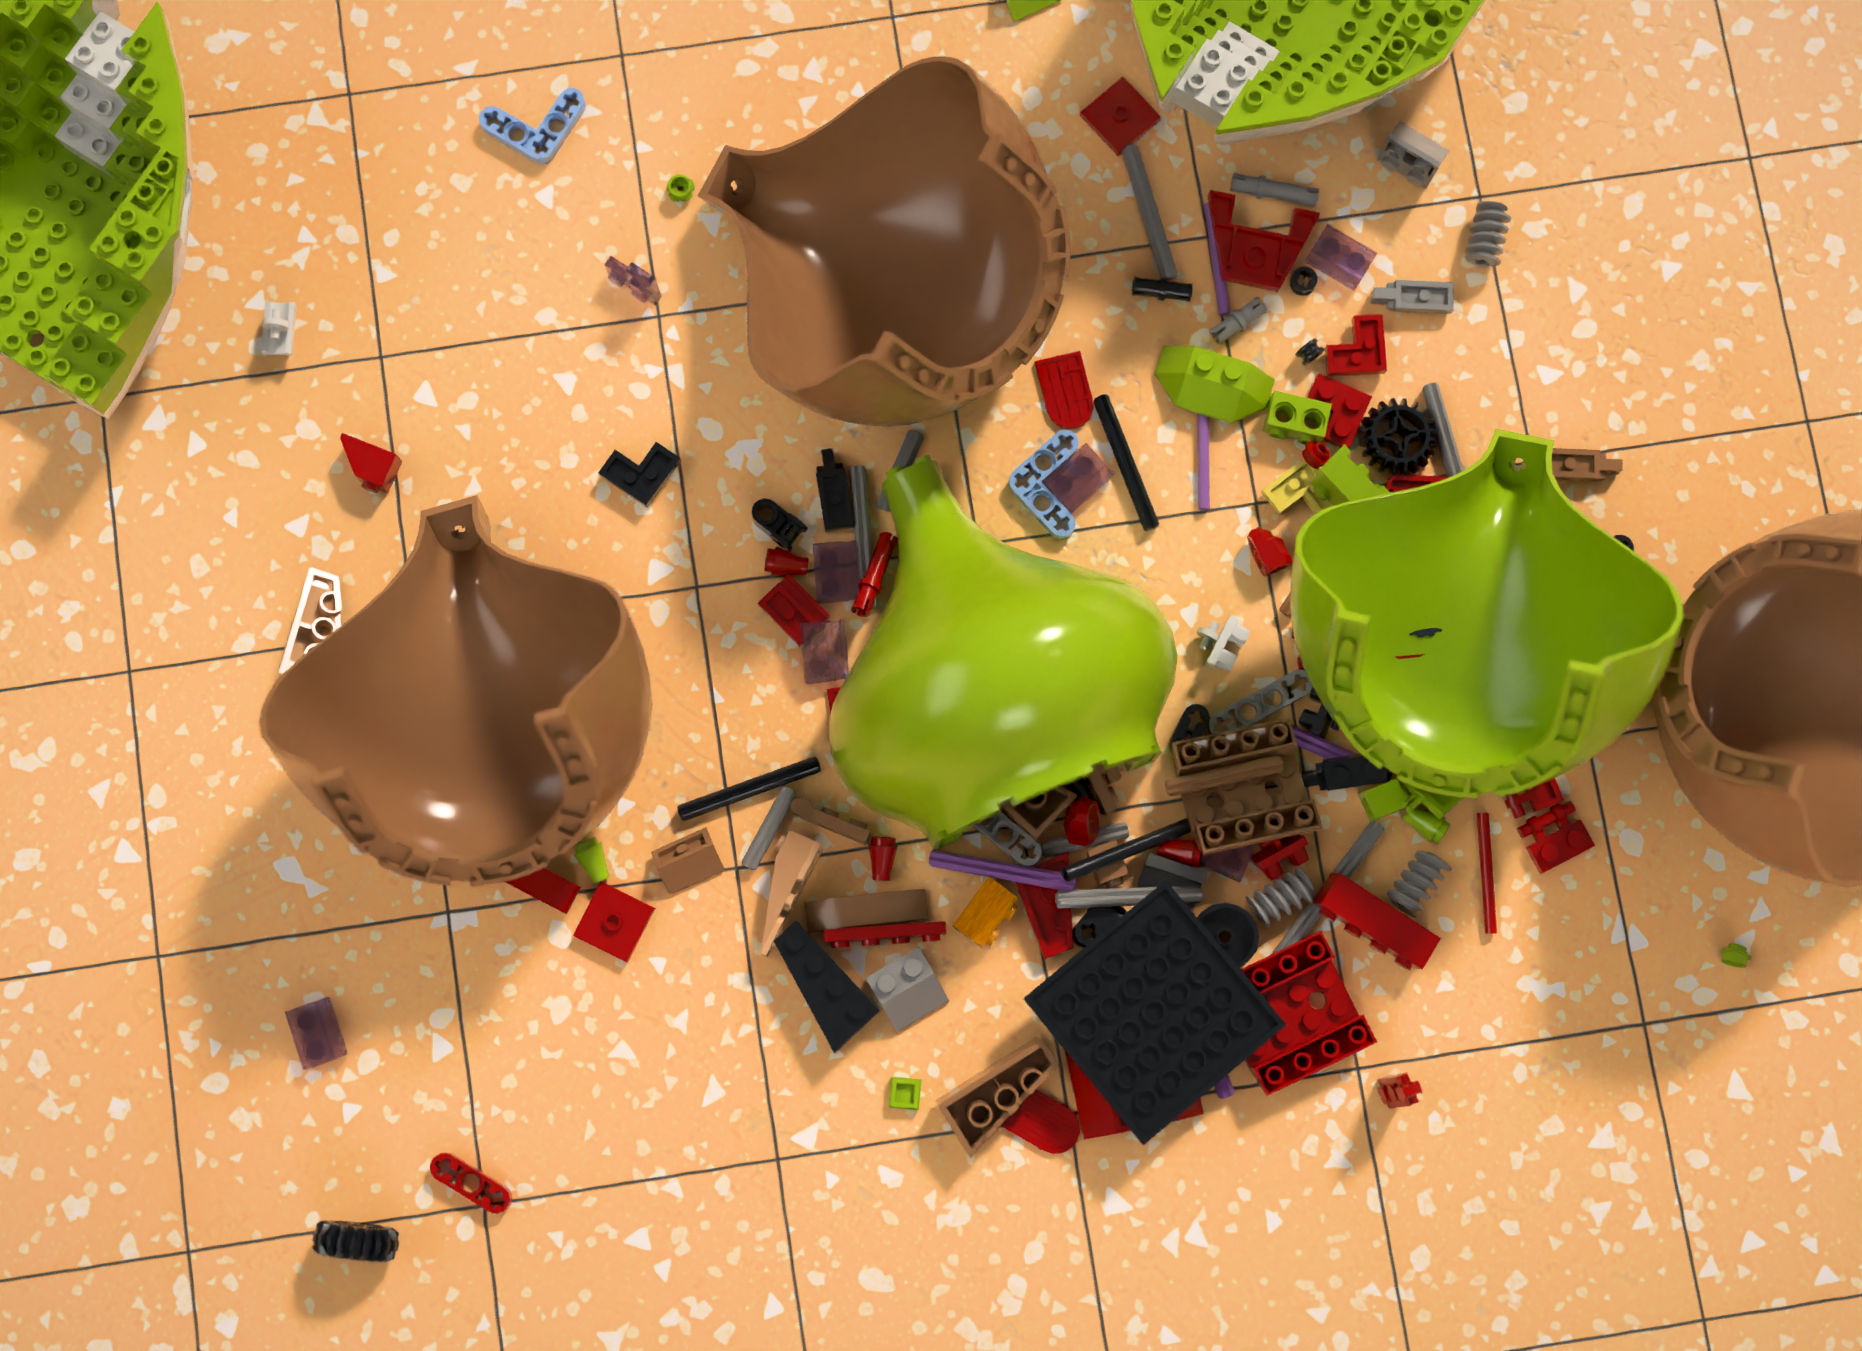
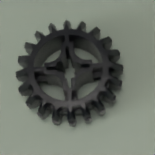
M1391 398L1388 405L1381 401L1377 405L1378 409L1372 407L1368 411L1369 417L1362 419L1361 423L1365 427H1361L1358 430V434L1364 438L1359 440L1358 446L1367 447L1362 452V457L1371 455L1372 459L1368 464L1369 466H1374L1377 462L1381 465L1378 468L1379 473H1383L1388 468L1389 475H1395L1397 470H1399L1400 474L1407 475L1408 469L1413 474H1416L1419 471V466L1425 468L1429 463L1427 458L1432 459L1435 455L1432 448L1437 447L1438 441L1433 437L1438 434V429L1430 428L1435 422L1434 418L1425 419V415L1428 413L1427 409H1423L1421 412L1416 410L1418 402H1414L1409 407L1407 406L1408 401L1406 398H1403L1399 405L1395 398ZM1390 418L1389 431L1376 436L1377 424L1384 419ZM1403 419L1409 421L1415 428L1407 426ZM1398 433L1399 436H1402V442H1398L1397 439L1395 440L1393 435ZM1415 440H1420L1418 453L1407 458L1408 444L1413 443ZM1381 447L1390 449L1393 456L1384 452Z
M324 1220L316 1224V1230L313 1232V1250L317 1254L339 1259L388 1262L395 1259L399 1246V1233L394 1228L382 1225Z

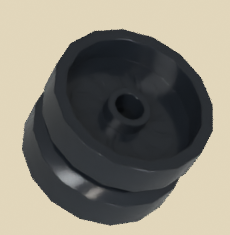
M1221 903L1209 906L1198 915L1197 918L1239 968L1250 961L1257 951L1259 932L1257 924L1249 912L1238 905ZM1220 932H1229L1231 934L1230 941L1226 943L1220 941Z

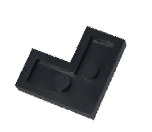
M655 442L640 465L614 450L598 474L648 508L681 462V458Z

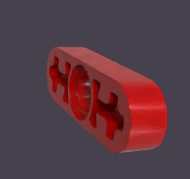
M441 1153L432 1159L430 1172L436 1180L488 1212L498 1214L506 1211L511 1206L513 1197L508 1187L456 1155ZM449 1159L451 1161L449 1166L455 1171H460L461 1166L465 1168L458 1175L456 1184L452 1182V1179L456 1177L452 1173L445 1172L443 1175L439 1173L441 1171V1167L438 1165L439 1161L444 1162ZM468 1174H474L479 1178L480 1185L475 1192H468L463 1187V1179ZM487 1182L491 1184L487 1189L489 1192L497 1194L501 1191L503 1193L504 1205L498 1204L493 1207V1199L487 1195H483L482 1200L478 1198L485 1190Z

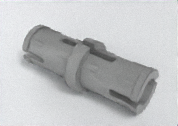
M1259 297L1254 298V300L1240 310L1230 312L1227 319L1211 328L1209 332L1214 339L1216 336L1218 338L1215 342L1221 345L1238 331H1245L1248 328V324L1262 314H1265L1267 312L1266 305L1264 303L1259 304L1262 300Z

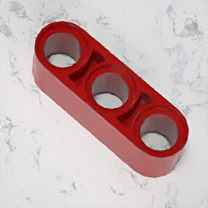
M545 868L520 878L505 881V883L565 914L568 913L581 889L580 886Z

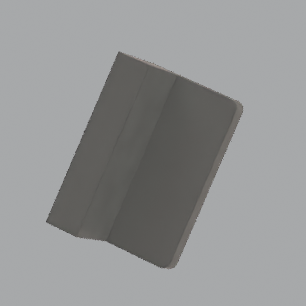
M1149 853L1136 888L1158 887L1165 880L1170 886L1201 887L1205 882L1208 872ZM1186 904L1189 908H1194L1195 904Z

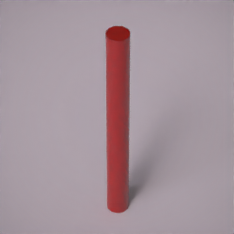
M1484 812L1477 813L1485 934H1497L1489 813Z

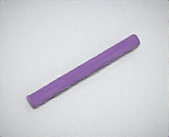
M1207 202L1204 204L1218 313L1219 316H1227L1230 314L1226 281H1221Z
M1197 413L1198 510L1206 511L1210 510L1209 417Z

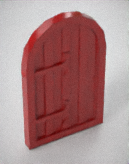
M1076 351L1035 361L1045 408L1051 421L1064 429H1077L1083 426L1090 419L1093 412V396L1090 391L1081 352Z
M1038 1090L1030 1094L1019 1105V1108L1000 1125L1033 1144L1039 1150L1052 1154L1064 1153L1070 1150L1078 1141L1080 1134V1123L1075 1113L1066 1107L1065 1104L1057 1102Z

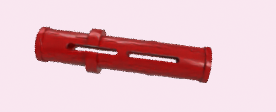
M881 532L879 534L878 542L864 578L859 580V591L851 607L853 613H856L857 609H859L857 616L868 617L870 615L875 597L882 590L880 584L895 544L898 541L896 536H893L892 540H890L892 533Z

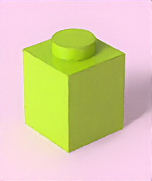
M1393 779L1366 790L1358 796L1371 822L1403 810L1401 803L1409 797L1406 787L1399 784L1398 779Z

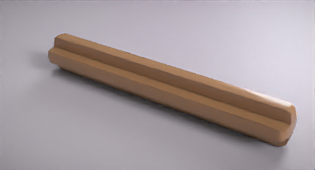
M1276 755L1166 779L1165 790L1169 796H1175L1276 774L1283 771V762L1281 757Z

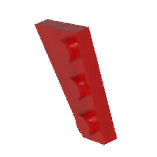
M1069 852L1043 861L1034 868L1061 872L1063 867L1069 865ZM1015 882L1043 958L1047 959L1073 949L1071 908L1056 907L1055 894L1059 890Z

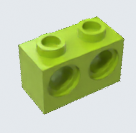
M1274 390L1269 398L1262 431L1269 433V436L1275 439L1283 440L1287 437L1297 439L1298 443L1306 445L1309 441L1322 442L1326 435L1332 404ZM1284 412L1288 416L1289 421L1286 423L1280 422L1276 418L1275 413ZM1304 419H1313L1317 424V429H1309L1305 425Z

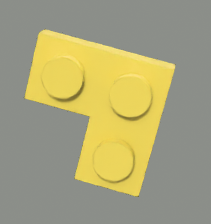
M1304 459L1261 491V494L1278 515L1301 498L1314 514L1334 506L1330 501H1324L1314 493V487L1310 483L1320 469L1312 468Z

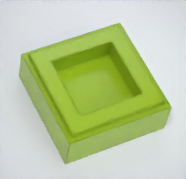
M891 1077L888 1108L919 1110L922 1079Z

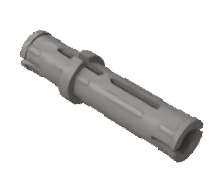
M1233 173L1230 191L1255 195V198L1258 199L1269 197L1316 207L1319 197V188L1266 179V176L1262 175L1258 178Z

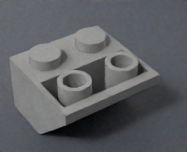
M1399 121L1388 136L1377 160L1386 169L1397 171L1406 176V179L1411 184L1427 188L1450 150Z

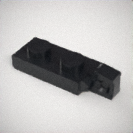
M833 448L821 450L823 466L816 467V479L825 532L855 528L845 468H843L842 463L835 464Z
M1361 753L1323 759V762L1315 763L1316 769L1302 771L1301 774L1305 787L1319 785L1320 791L1388 782L1386 768L1382 766L1379 769Z

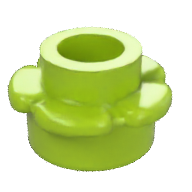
M677 174L668 181L666 190L669 192L668 196L671 200L686 202L692 198L695 185L687 176ZM683 187V190L679 191L678 188Z
M1730 943L1728 948H1723L1720 951L1723 954L1721 962L1737 968H1746L1747 961L1751 960L1752 957L1746 952L1747 948L1739 944Z

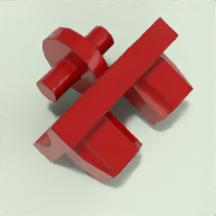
M1293 835L1258 843L1262 850L1249 856L1252 864L1272 881L1283 875L1284 871L1279 861L1287 856L1295 867L1309 860L1305 848L1309 843L1304 835Z

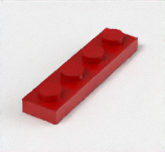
M946 921L824 930L825 944L831 943V949L848 948L849 942L861 941L862 946L880 945V940L892 939V944L910 943V937H922V942L941 941L940 935L947 934Z

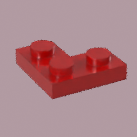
M1383 314L1353 315V344L1326 345L1325 347L1327 376L1385 374L1387 372Z
M1318 373L1307 398L1332 404L1330 411L1332 415L1323 441L1339 448L1345 444L1350 449L1372 396Z

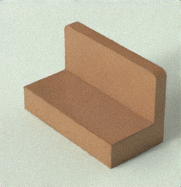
M706 827L651 852L657 871L669 894L676 893L724 871V866Z

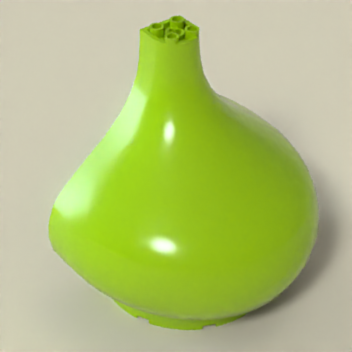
M1495 429L1490 444L1482 457L1466 470L1445 480L1418 488L1330 506L1308 519L1296 536L1292 562L1290 608L1295 643L1303 667L1321 702L1351 744L1376 767L1381 769L1384 766L1397 774L1396 779L1437 794L1479 798V794L1497 793V796L1517 793L1550 781L1578 767L1616 741L1636 721L1649 703L1668 667L1683 620V606L1678 591L1663 573L1595 525L1574 507L1560 490L1552 471V452L1555 440ZM1516 458L1523 459L1521 466L1515 465ZM1422 629H1443L1441 632L1434 633L1435 635L1418 637V635H1409ZM1425 654V655H1423V656H1421V657H1417V658L1397 659V658L1395 657V656Z
M925 455L914 460V465L904 469L902 466H897L885 473L887 479L882 483V490L889 505L899 544L897 573L892 593L883 614L854 662L833 702L829 722V742L837 774L849 793L871 811L920 830L928 838L932 849L936 850L961 840L963 832L971 828V825L998 814L999 810H1001L1000 805L1011 801L1012 806H1015L1050 790L1093 774L1092 768L1103 765L1104 770L1124 764L1126 771L1130 772L1154 762L1162 753L1157 743L1155 728L1175 684L1178 654L1173 631L1157 604L1142 589L1123 578L1108 573L1037 556L1003 543L980 528L965 514L953 496L938 463L935 460H931L930 455Z

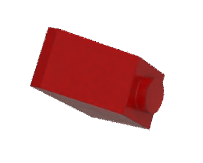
M342 433L340 440L354 475L362 483L361 487L378 494L379 490L389 493L403 461L395 453Z

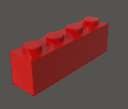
M1330 873L1312 903L1320 908L1318 913L1332 922H1335L1336 919L1345 924L1344 930L1357 938H1360L1361 935L1371 941L1369 944L1371 948L1384 955L1386 952H1389L1396 957L1394 962L1408 971L1411 968L1423 970L1441 939L1341 873Z

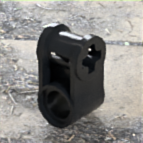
M760 499L752 507L754 524L784 550L790 552L793 549L791 545L799 535L808 530V527L801 520L785 511L770 499ZM768 508L772 510L774 515L770 520L763 521L757 517L758 511Z
M1123 906L1089 907L1086 910L1087 913L1072 930L1073 941L1081 948L1086 947L1122 917L1127 910ZM1081 927L1083 929L1091 927L1093 939L1090 937L1083 939L1081 937L1083 934Z

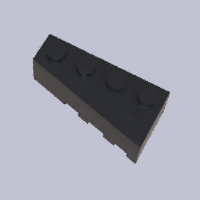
M797 920L774 940L834 1053L838 1052L880 1012L879 1009Z

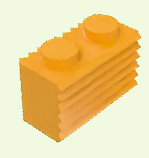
M988 876L952 927L980 948L985 943L991 946L1001 933L997 926L1003 918L1009 922L1019 908L1014 904L1018 897Z

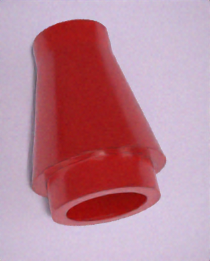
M777 546L775 549L768 548L764 571L771 572V576L787 575L788 573L790 575H806L809 558L802 557Z
M872 836L871 844H868L872 880L890 881V874L898 846L895 845L896 838Z
M1194 839L1168 841L1158 847V856L1190 867H1200L1202 852Z

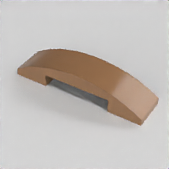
M925 889L872 893L805 902L808 933L820 932L826 929L929 919Z

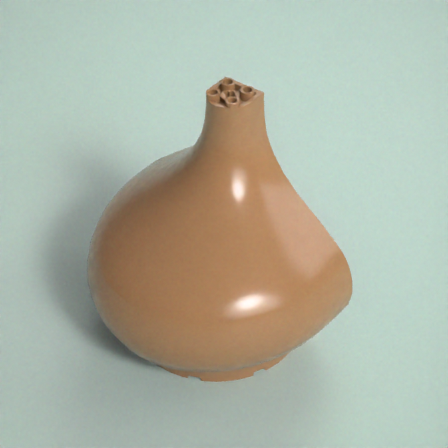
M928 57L904 66L826 124L807 136L782 147L757 151L725 145L697 195L716 210L732 217L739 229L745 247L747 266L748 355L753 369L766 384L815 413L834 420L868 426L893 427L923 422L963 408L981 396L987 395L1006 384L1013 378L1012 373L1021 364L1027 365L1048 336L1063 301L1064 295L1060 294L1063 278L1069 275L1070 233L1065 208L1059 205L1055 195L1058 191L1047 176L1035 145L1011 106L978 72L955 57ZM732 181H735L737 185L735 190L731 186Z
M478 495L421 511L419 530L414 548L401 570L363 609L314 646L279 677L270 689L259 717L261 737L286 775L318 811L339 827L346 839L363 855L365 853L370 854L378 859V865L396 874L422 882L450 886L451 881H470V886H480L526 876L549 865L551 858L559 853L564 855L576 843L588 836L614 809L634 780L644 754L652 714L651 681L645 651L627 607L617 590L604 581L558 568L531 563L503 551L491 542L489 517ZM455 526H462V529L465 527V531L459 532V529L455 530Z
M1850 509L1820 515L1779 529L1732 551L1709 568L1694 583L1692 587L1695 590L1688 597L1685 604L1682 603L1683 620L1668 667L1654 692L1658 733L1669 766L1679 787L1701 816L1736 847L1758 861L1786 873L1842 888L1862 886V509Z

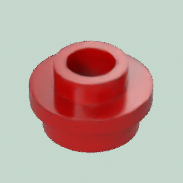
M1309 441L1302 451L1304 460L1314 469L1323 467L1330 459L1328 448L1321 442Z

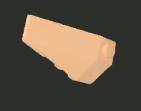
M309 568L274 683L298 659L342 625L339 576Z
M791 830L787 836L781 835L774 849L778 854L775 860L761 954L766 957L769 956L775 944L774 940L780 935L824 850L821 843Z

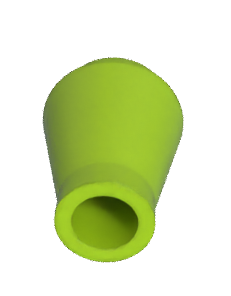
M1415 807L1410 813L1407 812L1403 818L1429 843L1433 841L1437 845L1451 825L1445 821V817L1439 820L1433 813Z
M596 836L574 846L576 852L574 856L591 877L594 884L610 877L602 842L598 843Z

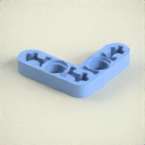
M567 88L563 90L537 130L495 106L484 108L480 112L479 122L487 135L535 163L547 164L555 157L586 109V101L579 89ZM576 98L578 105H571L568 109L567 100L573 101ZM566 111L568 112V115H569L570 118H568V117L565 115V112H566ZM497 116L499 123L504 126V130L502 131L501 127L495 123L489 126L487 119H494ZM554 120H562L565 126L560 132H552L549 129L550 123ZM515 129H521L525 132V136L521 141L514 142L509 139L510 133ZM543 134H546L549 137L548 141L546 140L545 135ZM547 141L545 145L547 152L545 153L541 151L538 155L536 147H543L545 142Z
M1067 429L1057 432L1011 473L1008 483L1009 489L1054 538L1060 540L1067 539L1072 535L1075 528V519L1043 482L1077 452L1079 445L1078 437L1073 431ZM1062 438L1064 441L1070 439L1072 441L1070 444L1071 449L1063 448L1058 453V457L1061 459L1057 460L1053 452L1060 446L1059 439ZM1040 456H1047L1052 461L1051 468L1045 471L1038 469L1035 464L1036 459ZM1030 466L1033 474L1040 478L1036 480L1035 476L1032 475L1027 481V488L1024 486L1017 488L1016 477L1025 478L1030 471L1027 467ZM1037 497H1046L1050 501L1049 509L1038 511L1033 504ZM1055 508L1059 510L1055 514L1059 521L1062 522L1065 519L1068 521L1067 531L1064 529L1057 531L1055 529L1057 522L1052 516L1049 521L1045 519L1052 514Z

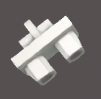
M265 301L261 353L263 355L293 356L297 309L295 302L275 303Z
M1231 614L1220 635L1216 634L1220 624L1215 621L1211 622L1208 629L1204 627L1198 628L1196 633L1202 638L1199 645L1200 649L1207 651L1210 643L1215 644L1204 667L1212 670L1215 666L1228 672L1232 669L1238 656L1224 649L1227 641L1243 647L1250 634L1249 630L1237 623L1238 617Z

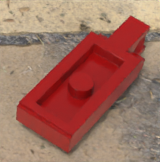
M1408 1073L1393 1074L1377 1079L1380 1085L1378 1087L1379 1096L1382 1102L1388 1105L1389 1109L1416 1104L1419 1102L1416 1094L1423 1093L1419 1081H1411Z

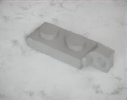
M1395 280V282L1387 283L1386 288L1374 287L1371 292L1370 304L1386 305L1387 310L1398 312L1451 314L1453 312V283Z

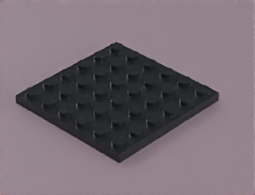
M1166 880L1023 998L1143 1146L1287 1025Z

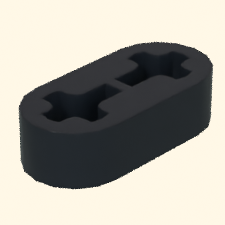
M1192 704L1183 712L1170 739L1169 749L1172 755V743L1176 742V740L1181 741L1186 733L1190 735L1189 739L1203 736L1210 720L1209 712L1203 705ZM1195 711H1199L1203 723L1198 722L1194 729L1191 730L1188 728L1191 723L1188 713L1194 714Z

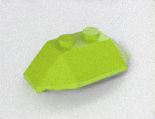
M1163 346L1154 374L1175 407L1230 424L1266 409L1275 382L1272 377L1252 363L1197 346Z

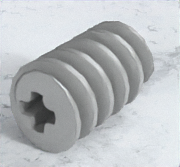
M1481 201L1477 204V213L1473 217L1474 224L1471 226V235L1468 238L1469 245L1465 249V260L1469 263L1479 266H1499L1501 264V260L1494 255L1503 254V248L1498 245L1505 244L1506 238L1500 234L1508 233L1509 228L1502 223H1510L1512 219L1510 215L1504 213L1508 210L1506 205L1496 201Z
M1419 850L1414 854L1417 861L1410 860L1408 862L1410 871L1403 870L1400 873L1403 880H1396L1394 882L1396 890L1390 889L1387 891L1390 901L1401 911L1414 918L1417 917L1412 911L1413 908L1424 909L1419 899H1431L1426 889L1437 891L1438 887L1433 880L1444 881L1445 878L1440 873V870H1452L1438 856L1431 852Z
M1300 866L1295 868L1296 876L1288 872L1285 874V881L1281 878L1275 879V888L1270 884H1266L1264 886V893L1260 890L1254 891V900L1248 895L1246 896L1249 906L1258 920L1267 927L1271 926L1270 916H1273L1278 922L1281 921V910L1291 915V904H1294L1299 910L1302 909V898L1309 904L1313 902L1311 893L1315 892L1314 887Z

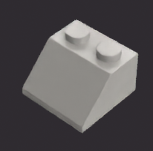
M919 947L866 977L867 982L897 1032L949 1002L947 995Z

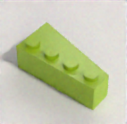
M1345 444L1325 463L1310 483L1314 487V493L1320 499L1328 500L1333 505L1390 493L1384 485L1374 484L1370 480L1368 475L1370 471L1363 463L1355 464L1348 457L1351 450Z

